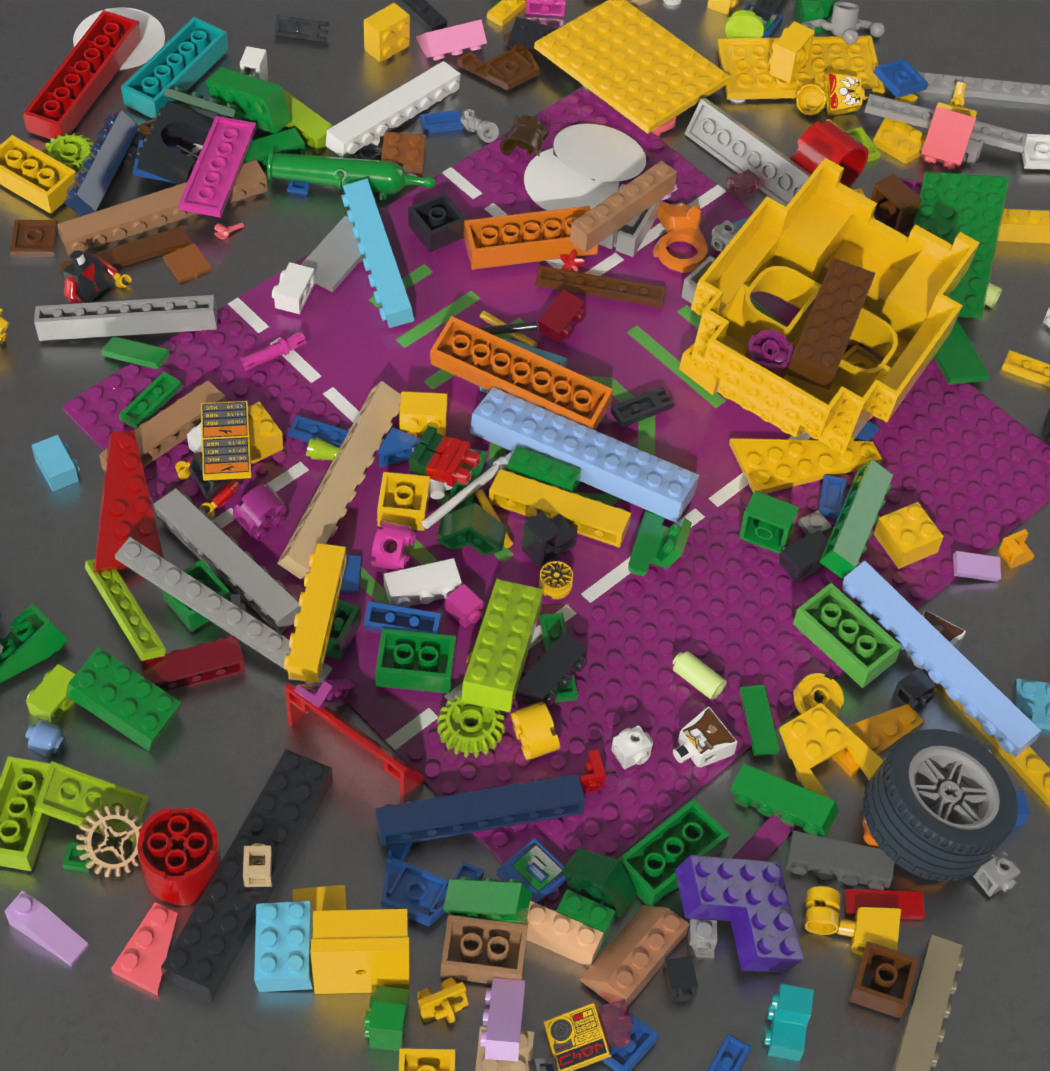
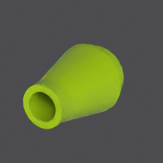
M317 437L316 439L310 438L306 456L314 460H333L339 447Z

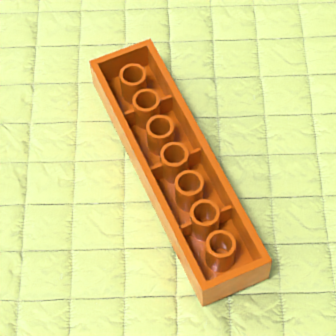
M453 316L450 317L430 350L431 364L488 391L495 387L595 431L612 402L613 389Z

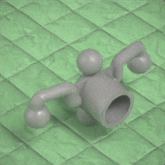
M844 1L834 3L832 16L827 21L816 19L801 23V25L814 31L816 27L829 30L835 36L843 37L844 42L849 45L857 42L858 33L855 30L860 28L870 29V34L876 38L881 37L885 32V27L880 22L874 23L857 19L859 6Z

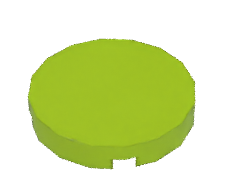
M742 10L734 12L726 20L725 33L728 38H761L763 36V19L760 16H756L752 11Z

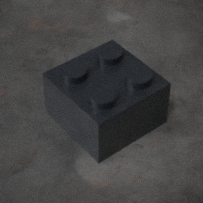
M445 192L408 207V226L429 252L464 238V221L467 219Z

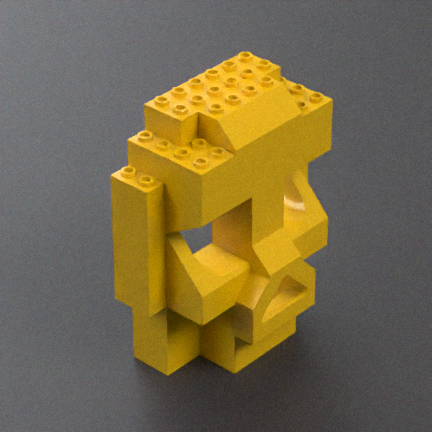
M824 158L786 207L766 196L699 279L691 310L702 317L689 364L698 371L705 369L710 373L712 378L719 382L717 392L722 394L723 397L741 405L745 410L753 412L764 421L770 422L795 438L806 432L812 438L820 440L831 449L844 455L872 414L885 422L889 421L951 333L963 305L948 297L968 271L980 242L960 232L952 245L917 225L913 227L909 237L872 218L877 203L839 183L844 168ZM832 258L875 272L873 282L848 345L861 343L883 357L884 360L876 368H859L842 359L831 388L827 390L789 375L781 378L746 358L745 355L740 354L747 348L750 338L754 334L758 335L763 330H774L786 336V341L788 343L791 342L793 345L794 353ZM757 291L767 292L778 296L801 310L789 326L785 327L757 310L751 303L750 294ZM735 341H737V345L734 348H729L735 344Z

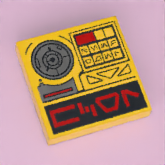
M595 1003L544 1021L553 1057L557 1061L558 1071H574L611 1057Z

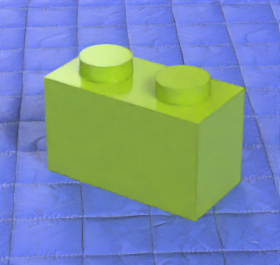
M59 664L53 670L48 671L41 684L37 688L32 689L28 694L26 702L29 712L41 720H47L56 725L75 703V701L66 696L68 683L75 674Z

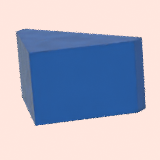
M392 427L378 449L379 468L409 460L412 448H415L420 443L421 438Z

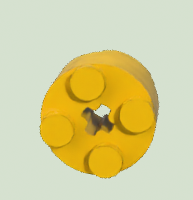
M540 702L510 714L514 725V733L517 740L521 741V749L526 761L560 749L559 739L555 735L554 724L545 703Z

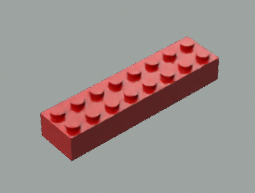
M103 10L23 112L26 130L49 139H57L58 135L62 137L66 133L70 135L141 41L139 21Z

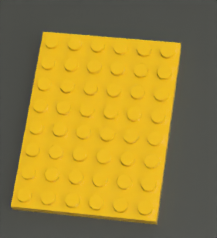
M607 0L537 40L534 46L537 51L647 134L700 102L701 99L708 97L729 84L731 79L730 75L626 0Z

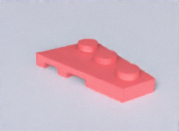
M155 902L112 966V973L159 996L163 977L161 966L172 946L179 918L178 913Z

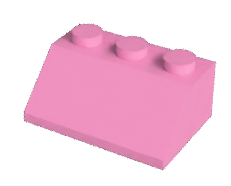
M482 20L416 36L426 58L433 57V60L445 58L444 54L450 52L452 56L462 54L463 49L470 48V51L482 49V44L487 43Z

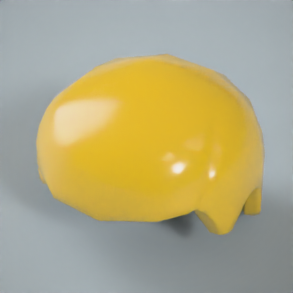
M804 85L796 94L797 107L804 115L814 116L820 114L826 106V94L818 85Z

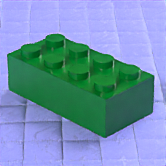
M224 67L220 68L206 80L211 98L221 101L220 105L226 106L227 103L238 106V111L245 114L243 121L256 123V128L277 134L292 121L284 92L280 85Z
M97 647L71 679L66 691L67 697L147 751H150L177 716L181 706L180 701L100 647Z
M693 799L618 860H620L637 892L636 895L647 906H656L679 887L675 869L690 855L716 857L726 848L729 833Z

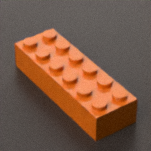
M590 206L465 220L464 241L471 269L561 259L560 255L569 256L574 249L577 252V257L597 254L598 244L585 253L570 241L572 222L590 211Z

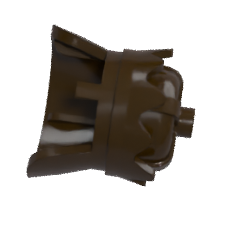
M516 115L510 133L500 142V150L503 155L507 156L518 146L528 150L527 155L531 156L533 151L537 156H540L541 146L550 131H545V124L537 120V116L523 115L519 118Z

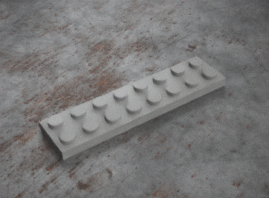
M706 98L700 100L684 134L773 200L786 207L811 174Z

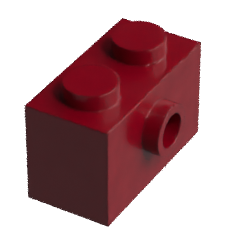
M563 289L538 320L539 332L561 345L565 339L572 335L574 327L585 319V301Z

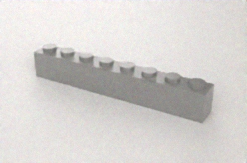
M214 295L36 306L34 324L39 341L217 330L218 313Z
M175 488L154 503L156 518L200 560L202 559L236 594H240L241 598L275 631L281 634L294 624L296 612L300 613L301 611L299 599L295 595L291 596L279 580L275 581L264 566H259L254 562L253 557L248 551H243L239 548L233 537L225 535L218 523L210 521L203 509L196 508L188 495L181 494Z

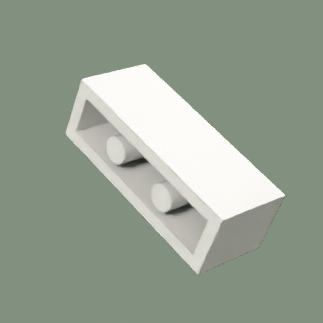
M454 558L384 574V588L389 604L405 608L444 599L461 586V579Z

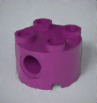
M763 330L758 335H753L750 338L745 357L783 378L787 373L793 355V345L791 342L788 343L786 341V336L774 330Z
M262 484L245 494L241 499L244 503L241 507L237 504L233 510V517L251 537L260 541L272 528H279L285 523L286 518L284 515L288 507L269 485L266 484L265 487Z

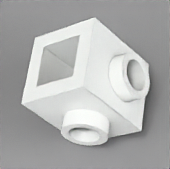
M638 725L632 729L626 728L618 736L614 737L611 750L625 770L635 764L641 765L645 763L650 757L653 742L647 732L644 733Z

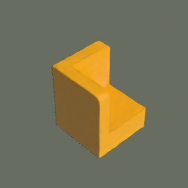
M1026 529L1003 538L998 550L1011 569L1034 558V554L1025 544L1028 536Z

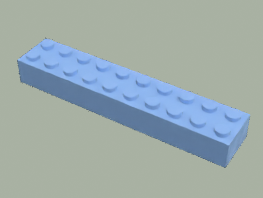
M495 387L490 390L472 413L471 434L510 451H515L516 447L520 446L580 468L581 482L677 523L695 494L699 479L698 474Z

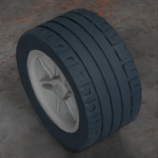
M942 729L919 730L916 733L905 736L876 770L864 791L863 808L865 820L872 837L880 849L893 862L908 872L925 879L956 881L974 874L1009 836L1017 820L1018 802L1016 791L1001 763L986 748L971 738Z

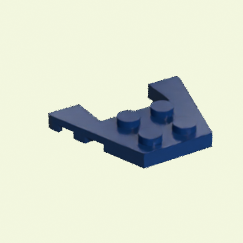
M413 843L389 847L381 907L386 909H407V918L430 926L445 913L443 908L449 880L405 863ZM463 861L454 880H460V877H470L475 881H480L484 876L485 870Z

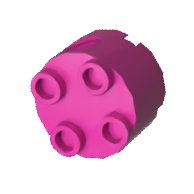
M382 520L380 526H383V529H377L371 557H376V560H372L371 565L391 571L408 569L411 561V555H408L410 545L413 546L415 543L416 532L412 531L409 525ZM393 541H396L397 543V549L395 552H392L390 549V545Z

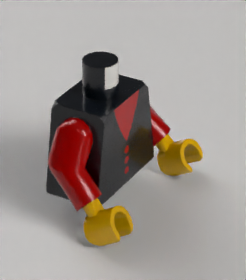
M80 250L70 254L72 263L63 271L65 280L64 295L71 304L90 303L113 283L112 278L115 279V284L118 288H126L122 283V278L128 283L132 281L129 275L118 274V270L108 261L97 255L83 254Z
M196 452L193 457L188 459V463L184 461L177 462L175 469L181 480L187 479L192 474L207 501H213L211 503H203L200 506L204 512L209 511L206 515L209 520H212L215 517L214 509L224 505L240 489L243 478L203 481L202 452Z

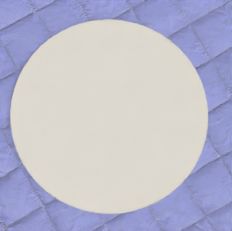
M118 7L105 9V11L139 21L141 41L119 70L145 64L163 47L165 42L164 29L161 23L152 15L133 8ZM102 11L90 15L79 24L73 37L74 47Z
M597 124L573 125L560 131L554 139V151L560 161L574 172L591 179L609 182L628 180L639 175L646 165V156L641 146L625 133L607 126Z
M553 148L533 158L524 174V184L529 196L535 203L547 211L590 206L592 209L617 192L619 188V181H593L574 172L564 165L558 157L553 155Z

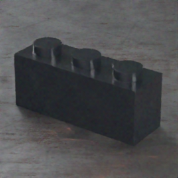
M563 633L518 683V696L531 705L543 702L546 706H551L558 696L557 693L562 688L566 689L570 685L573 675L585 668L588 662L586 659L587 648Z

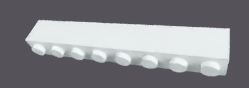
M444 61L328 129L326 146L341 158L354 154L357 150L369 145L375 139L384 136L385 132L397 128L400 124L408 119H412L421 111L428 109L431 105L441 101L449 94L456 92L460 86V73Z

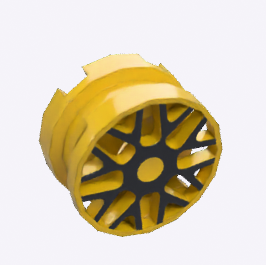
M560 561L545 564L540 571L539 588L544 589L543 594L552 597L551 599H561L569 595L573 582L571 568Z

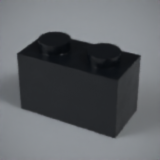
M820 529L812 534L804 535L800 541L794 544L790 543L782 549L779 564L796 583L826 567L820 563V559L828 543V538Z

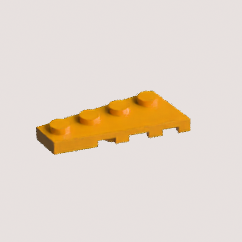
M909 704L847 727L878 756H881L898 744L899 741L903 740L905 736H909V734L922 727L924 720ZM847 748L831 756L850 777L861 770Z

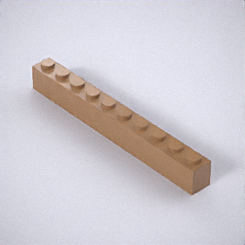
M257 160L242 164L226 204L267 191L266 175ZM188 182L57 224L60 240L67 254L70 256L72 252L77 250L87 251L198 214L179 210V202Z

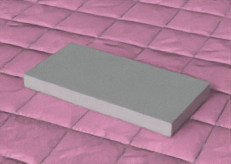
M347 216L340 220L301 264L302 266L313 268L315 284L331 292L340 285L365 256V254L360 255L357 245L360 239H355L352 226H355L354 222L350 223Z

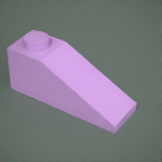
M21 891L5 910L6 917L11 926L70 966L77 961L89 946L83 938L46 906L24 891Z

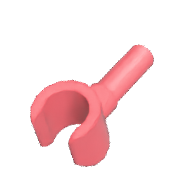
M241 222L225 227L218 223L214 227L218 232L214 233V235L225 240L232 231L243 228L244 224Z

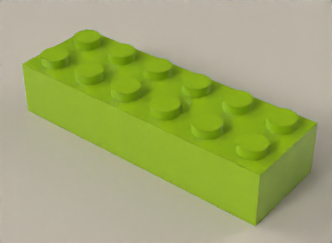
M496 579L463 680L461 702L511 712L518 683L541 611L544 589Z

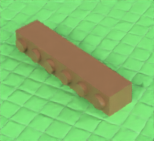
M661 160L572 222L570 241L586 253L675 189L677 171Z
M206 381L202 385L195 387L186 396L179 398L165 410H161L149 421L142 423L134 431L143 468L185 440L189 431L201 423V403L226 402V396L213 384ZM108 447L99 454L101 467L105 472Z

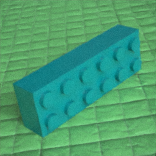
M193 17L121 86L124 105L153 119L157 118L159 109L161 107L164 108L167 101L176 102L164 96L166 88L174 90L175 87L188 90L228 51L227 32Z

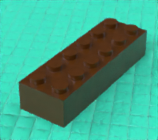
M832 258L791 357L786 375L830 390L867 298L875 272Z

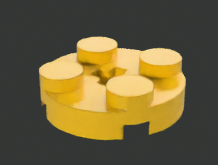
M821 673L806 676L795 687L793 692L795 706L799 713L803 714L820 704L814 699L815 693H817L818 696H823L824 698L821 703L837 716L844 702L843 692L839 684L833 679L830 680L824 677L825 675Z

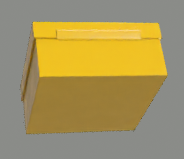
M407 909L313 911V939H311L310 952L315 994L376 993L377 986L409 989Z

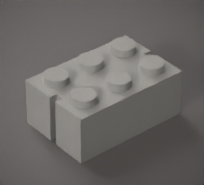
M621 184V186L619 187L618 190H620L621 188H623V187L626 186V185ZM660 200L601 241L599 245L610 249L614 246L616 251L634 257L658 216Z

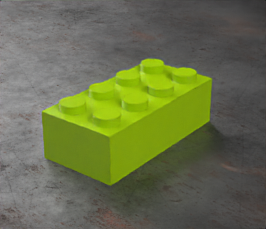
M7 757L0 777V866L32 871L50 818L49 815L33 809L50 763Z

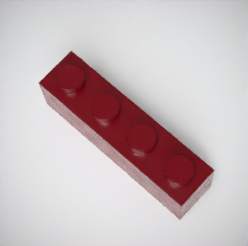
M235 636L222 637L217 641L209 643H199L187 649L173 650L162 657L140 661L143 677L166 693L246 672L242 651Z

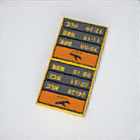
M248 402L201 403L203 481L251 478Z

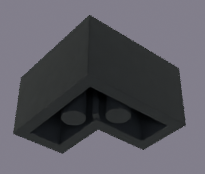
M541 512L536 516L529 517L524 523L522 551L539 569L576 546L577 531L560 514L553 518H548Z

